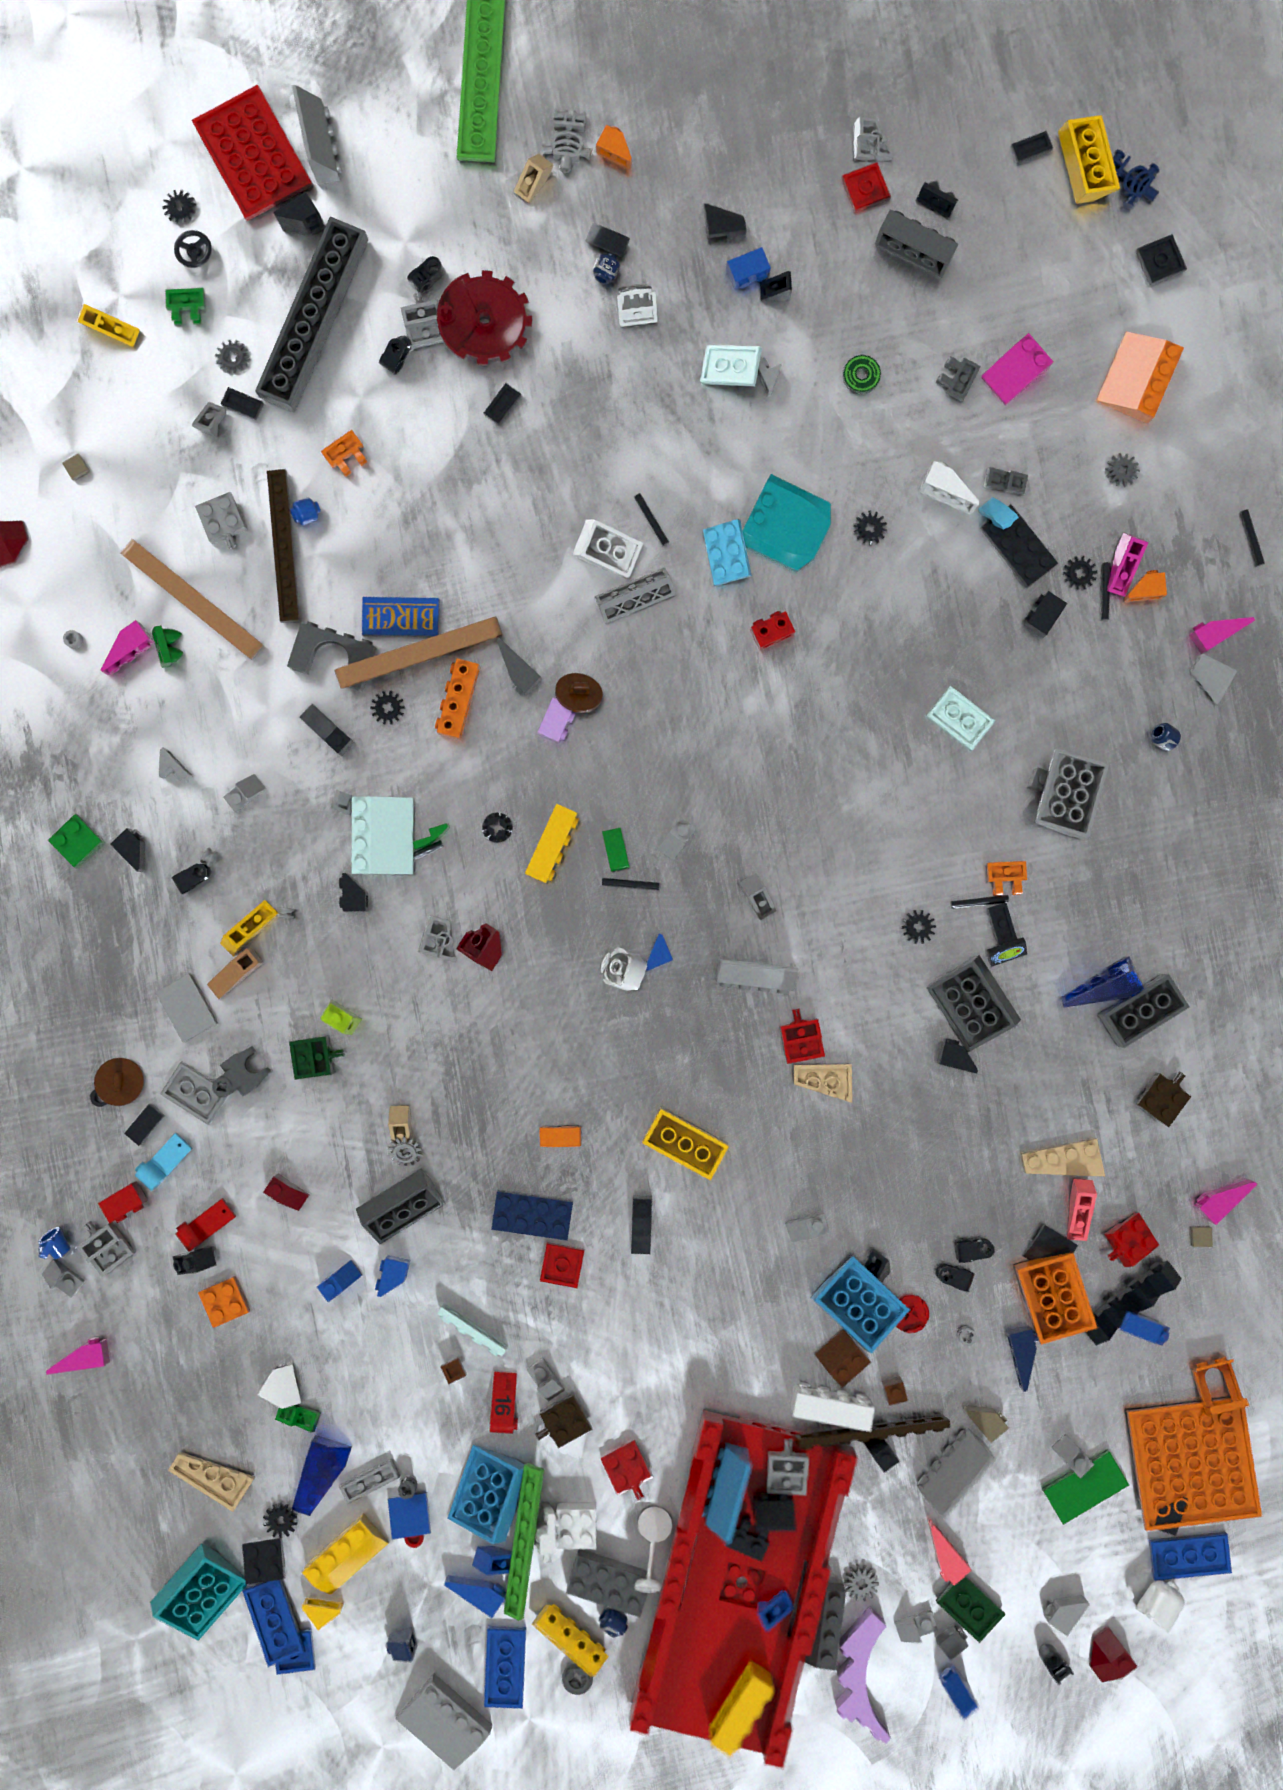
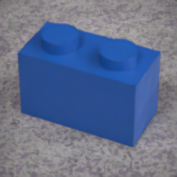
M761 247L727 261L726 270L734 289L739 287L742 289L756 280L758 282L765 280L770 275L771 267Z

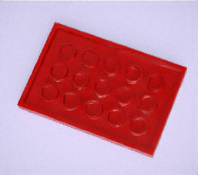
M258 84L191 120L246 221L313 186Z

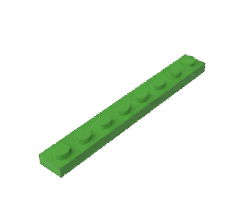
M530 1463L525 1464L523 1469L504 1614L518 1621L524 1618L544 1475L543 1468Z

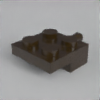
M1179 1071L1173 1080H1169L1162 1074L1155 1073L1146 1085V1090L1136 1105L1166 1127H1170L1192 1097L1179 1085L1186 1075Z
M572 1394L540 1410L539 1415L544 1422L545 1428L535 1433V1435L538 1437V1440L549 1435L557 1447L560 1448L591 1431L592 1426L575 1395Z

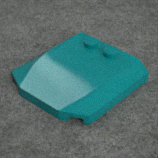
M770 474L742 530L746 548L798 572L802 567L814 560L831 525V503Z

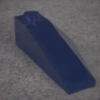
M1130 956L1108 966V971L1103 975L1098 976L1096 974L1091 977L1092 980L1089 984H1081L1062 996L1064 1008L1122 999L1140 994L1144 990V986Z
M318 1435L314 1436L305 1459L292 1508L295 1512L308 1516L312 1514L345 1468L352 1446Z

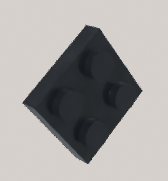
M1173 234L1139 247L1136 250L1150 286L1187 270Z
M282 1538L242 1544L245 1585L286 1578Z

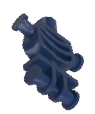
M1117 149L1113 161L1117 177L1120 176L1124 179L1120 192L1122 196L1127 198L1122 205L1127 209H1133V203H1137L1142 196L1153 202L1159 191L1153 188L1151 183L1155 179L1154 174L1159 173V167L1155 163H1152L1149 169L1138 165L1127 172L1124 168L1131 157L1128 155L1122 163L1120 160L1125 158V153Z

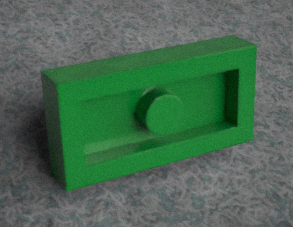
M162 625L153 628L152 636L161 668H166L171 663L179 660L183 655V651L180 649L167 647L168 644L179 639L182 633L174 629L162 628Z

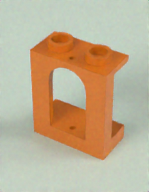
M1226 1357L1215 1359V1364L1208 1365V1362L1196 1364V1369L1191 1370L1206 1416L1249 1406L1247 1398L1243 1399L1231 1365L1234 1359L1227 1360ZM1216 1368L1221 1371L1232 1402L1214 1406L1205 1380V1374L1208 1369Z

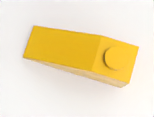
M82 304L76 320L78 323L134 347L140 331L139 328L86 304Z
M264 900L225 933L220 944L234 957L276 917L278 912Z

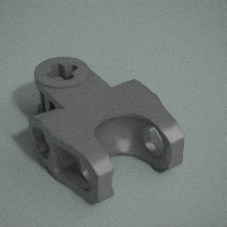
M253 1046L234 1054L220 1065L225 1073L212 1084V1090L218 1097H227L236 1090L242 1096H245L258 1087L263 1079L271 1073L268 1067L258 1073H250L246 1070V1060L256 1052ZM219 1083H222L223 1085L227 1083V1086L225 1087V1092H218L217 1089H219Z

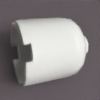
M1157 1580L1149 1586L1135 1609L1149 1620L1151 1617L1155 1618L1153 1622L1169 1633L1183 1610L1185 1601L1180 1592H1178L1179 1587L1170 1580L1168 1583Z

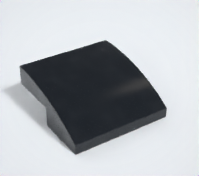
M1043 1224L1035 1239L1030 1241L1022 1256L1028 1260L1074 1253L1078 1245Z

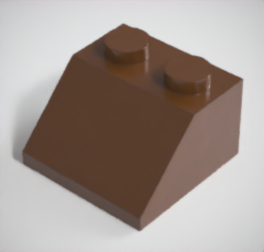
M844 1329L840 1330L814 1353L841 1388L846 1386L871 1363L869 1357Z

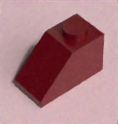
M279 1173L273 1176L263 1191L264 1194L279 1204L297 1211L301 1209L310 1195Z

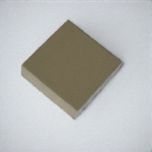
M79 453L62 462L73 481L89 472Z
M1191 1227V1246L1213 1247L1212 1227Z

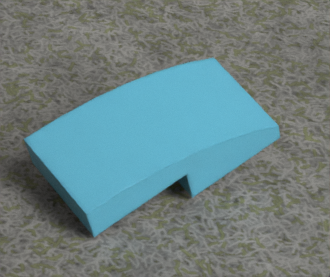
M993 497L978 508L981 515L991 519L995 526L1003 530L1010 527L1019 518L1013 510Z

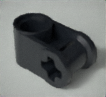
M430 256L417 268L413 269L407 276L409 282H413L418 288L417 291L422 294L443 276L444 269L437 257ZM438 265L437 270L430 271L431 266Z
M407 336L391 339L379 359V364L396 375L403 367L404 361L411 350L410 339Z
M194 864L186 870L175 874L172 880L182 895L210 878L211 869L206 864ZM199 869H203L201 875L198 876Z
M986 1238L962 1240L955 1243L959 1263L990 1258L995 1252L994 1245ZM984 1244L989 1247L986 1249V1252L982 1251Z
M946 1263L939 1264L935 1269V1274L942 1283L969 1292L975 1273ZM943 1272H949L948 1275H942Z
M1044 1644L1040 1647L1039 1656L1058 1685L1069 1675H1074L1070 1666L1053 1645ZM1053 1654L1050 1659H1046L1048 1655Z

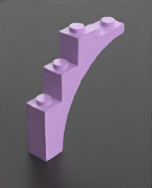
M869 1606L840 1638V1651L848 1659L837 1670L838 1681L846 1690L835 1701L836 1711L844 1720L847 1718L852 1723L856 1719L863 1727L867 1726L876 1740L879 1741L881 1739L886 1744L891 1737L889 1730L878 1719L870 1705L867 1695L866 1673L870 1653L878 1637L887 1626L884 1619Z

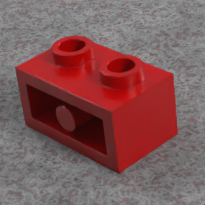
M777 611L771 614V618L765 621L759 619L752 623L753 626L750 628V632L759 651L795 634L786 611L783 613Z
M137 1181L102 1200L98 1205L109 1223L113 1221L119 1223L127 1218L126 1214L130 1211L136 1213L143 1209V1204L148 1200Z

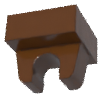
M459 1357L440 1366L448 1384L467 1375Z

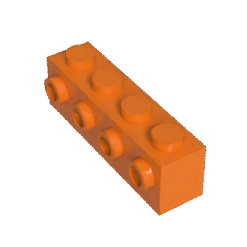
M456 658L455 663L452 662L450 674H452L451 681H447L445 686V692H447L446 699H442L440 710L442 711L441 718H437L435 729H437L439 735L461 740L480 671L479 664Z

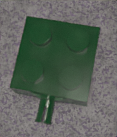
M328 1036L289 1042L294 1080L334 1074L333 1058L344 1057V1053L337 1054L344 1052V1049L332 1051Z

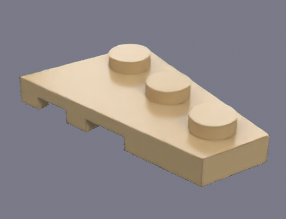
M852 1064L793 1065L794 1085L852 1103Z

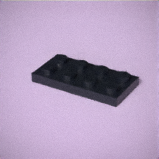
M1010 504L1008 507L1019 517L1010 527L1003 530L995 526L990 520L980 530L1028 588L1055 567L1058 562L1013 505Z

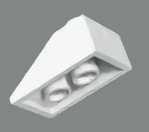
M942 461L933 462L919 491L969 514L973 513L980 502L953 469L949 468Z
M595 519L586 520L572 555L629 579L643 543Z

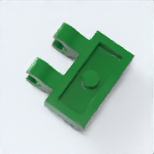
M204 288L165 289L166 309L171 311V320L174 321V325H182L183 323L181 310H190V319L193 320V324H201L200 309H205Z

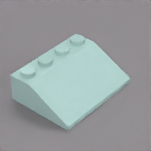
M352 797V874H414V798Z

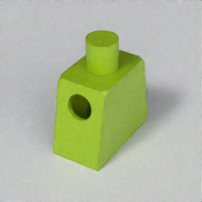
M333 1000L329 1002L320 1018L334 1029L347 1035H352L362 1018Z

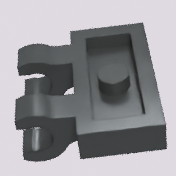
M950 356L944 367L954 370L956 373L953 379L941 373L936 384L947 387L946 394L963 402L981 366L965 357L960 362Z

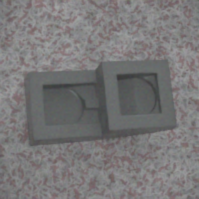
M989 467L987 468L984 487L1003 492L1025 494L1028 475L1012 470L1007 472Z

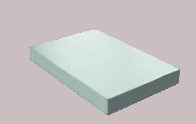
M707 345L700 382L712 385L755 386L762 348L760 346Z
M952 686L948 687L926 716L970 751L975 748L995 722L993 718Z

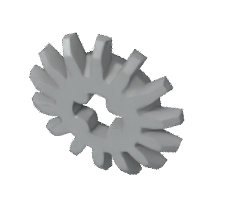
M403 1137V1142L396 1138L397 1142L391 1141L390 1144L393 1146H388V1150H392L388 1155H394L391 1160H397L398 1165L401 1162L404 1163V1166H407L409 1162L411 1165H414L413 1160L419 1162L420 1159L417 1156L422 1157V1153L419 1152L422 1151V1147H416L419 1145L418 1142L411 1144L412 1138L408 1142H406V1137ZM408 1148V1152L403 1154L401 1149Z
M857 1566L856 1572L850 1569L852 1575L846 1574L845 1577L849 1581H844L845 1585H849L845 1589L846 1592L852 1591L849 1596L852 1598L856 1594V1601H859L860 1596H863V1601H866L865 1595L873 1598L870 1592L877 1593L878 1591L873 1588L879 1585V1582H874L878 1578L877 1575L871 1576L873 1573L872 1569L866 1572L867 1566H864L863 1571L860 1570L859 1566ZM861 1579H864V1582L867 1584V1586H863L862 1589H859V1585L856 1584V1582H860Z

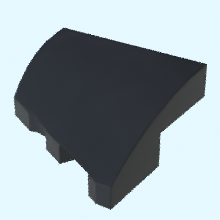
M708 203L704 204L709 238L746 236L747 229L743 215Z

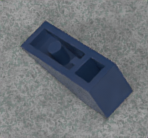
M1028 1325L1006 1331L1019 1386L1023 1392L1028 1391L1037 1350L1035 1342H1038L1036 1331H1032Z

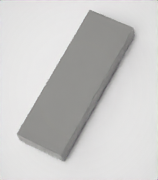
M390 1459L341 1484L339 1488L347 1504L400 1478V1474L393 1460Z

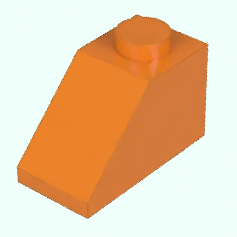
M606 125L596 143V153L631 169L632 158L624 134L619 128Z
M1158 570L1147 571V574L1142 576L1123 598L1124 602L1162 599L1167 596L1165 572L1159 573Z

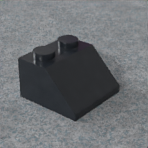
M306 192L273 212L281 229L286 232L310 236L319 233L325 226L319 211Z
M769 1493L754 1495L756 1532L796 1531L793 1495H770Z

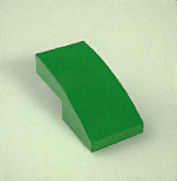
M446 823L429 828L431 836L413 841L414 849H422L440 839L450 829L449 824Z
M621 827L602 831L611 872L630 868Z
M296 1404L282 1409L278 1408L275 1420L291 1427L297 1426L308 1432H315L320 1412Z

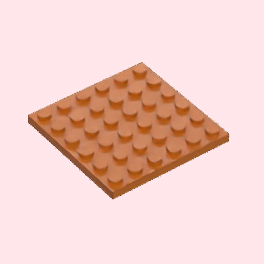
M1231 1398L1212 1400L1214 1406L1232 1402ZM1202 1401L1126 1411L1144 1530L1152 1531L1262 1517L1245 1407L1212 1416H1206ZM1181 1500L1186 1502L1183 1512H1179L1176 1508L1177 1502ZM1173 1502L1174 1510L1179 1514H1183L1181 1522L1155 1525L1157 1515L1161 1517L1167 1516L1170 1513L1169 1504ZM1168 1506V1511L1165 1514L1158 1513L1159 1509Z

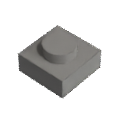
M336 790L330 808L349 815L352 809V797L355 796Z

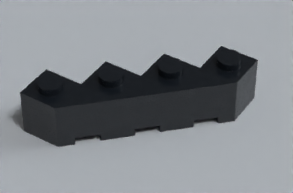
M1168 1260L1162 1263H1154L1149 1270L1137 1279L1132 1280L1126 1288L1117 1295L1110 1297L1104 1305L1093 1312L1097 1328L1086 1331V1334L1095 1345L1110 1341L1116 1330L1121 1328L1127 1312L1138 1314L1143 1310L1154 1307L1160 1295L1175 1290L1182 1278Z

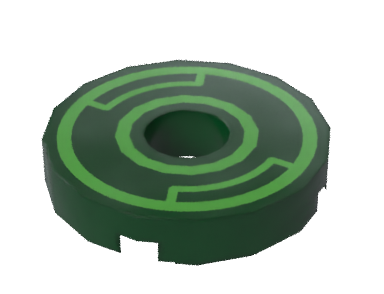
M867 355L854 356L847 362L843 371L845 385L849 390L858 394H866L874 390L881 377L879 364L875 359ZM863 370L866 372L867 377L860 379L857 376V372Z

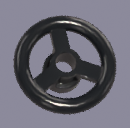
M185 231L177 237L174 243L175 257L186 267H200L211 256V242L200 231ZM190 236L200 238L195 243L188 244L183 242L185 238ZM205 244L206 252L203 256V250L201 249V247ZM180 248L187 251V255L192 262L185 260L181 256Z

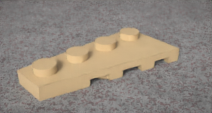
M1097 1138L1021 1154L1024 1173L1105 1177Z
M183 1452L177 1455L168 1469L169 1472L234 1512L255 1479V1476Z

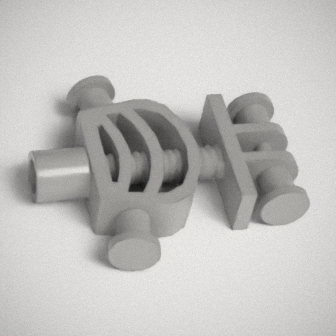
M555 109L554 129L565 131L554 134L552 145L545 146V144H542L543 156L553 153V159L560 160L559 170L562 172H570L571 162H579L581 156L587 158V160L591 158L592 149H583L581 136L572 132H585L586 112L582 114L573 110V114H568V110L561 112Z

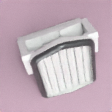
M632 284L619 288L617 305L620 327L658 322L656 292L652 290L650 285Z

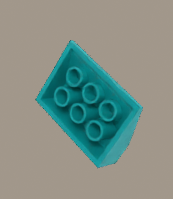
M201 1543L151 1600L152 1616L199 1641L247 1586L245 1585V1576L218 1552Z

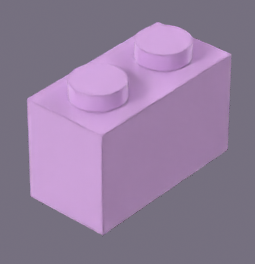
M552 698L537 732L538 735L560 744L561 740H565L569 731L566 727L569 722H573L576 712L566 709L556 698Z

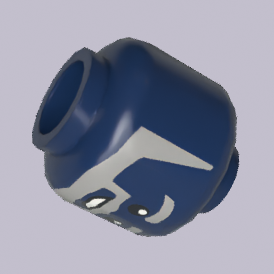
M607 253V255L602 254L597 258L593 267V274L598 282L608 284L616 279L620 270V263L617 261V257Z
M1169 723L1157 725L1151 735L1152 742L1165 751L1174 749L1181 739L1179 730Z
M605 1608L599 1616L600 1629L610 1637L622 1636L628 1629L627 1616L621 1611Z

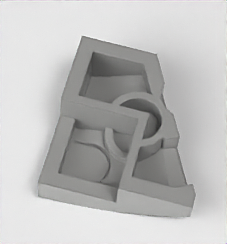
M859 116L855 121L854 160L888 161L893 159V153H889L885 144L887 139L881 132L878 119Z
M1201 654L1197 657L1190 674L1195 680L1199 681L1203 691H1206L1213 699V704L1218 705L1237 670L1205 654Z
M428 915L418 952L456 962L453 938L450 933V921Z

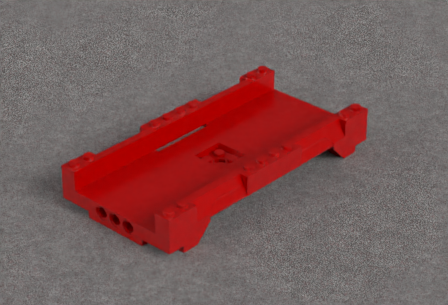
M706 1410L702 1411L693 1445L687 1486L662 1583V1592L659 1595L645 1659L639 1670L635 1685L634 1697L629 1713V1731L649 1735L650 1727L653 1726L710 1740V1724L749 1662L753 1661L771 1673L774 1693L772 1698L764 1703L760 1717L754 1719L750 1733L742 1738L740 1748L762 1753L765 1765L784 1768L793 1731L791 1720L806 1655H811L831 1572L829 1558L844 1498L849 1496L858 1457L852 1446L832 1443L830 1447L817 1445L813 1446L812 1449L804 1450L795 1443L794 1435L805 1434L803 1432L742 1417L738 1419ZM788 1439L789 1447V1439H792V1451L807 1453L809 1457L806 1495L789 1494L793 1495L796 1531H769L766 1538L769 1541V1546L761 1562L726 1547V1542L705 1525V1517H702L703 1509L710 1500V1498H707L709 1487L714 1485L715 1479H712L714 1468L718 1467L720 1460H718L720 1448H724L725 1442L747 1448L751 1468L735 1527L739 1528L743 1516L751 1518V1525L747 1532L757 1535L758 1532H756L754 1522V1495L767 1493L768 1451H784V1440ZM804 1561H808L791 1636H787L792 1611L773 1628L766 1631L757 1614L758 1603L760 1601H770L782 1590L787 1591L794 1606ZM739 1577L746 1578V1581L744 1583H738L737 1579Z

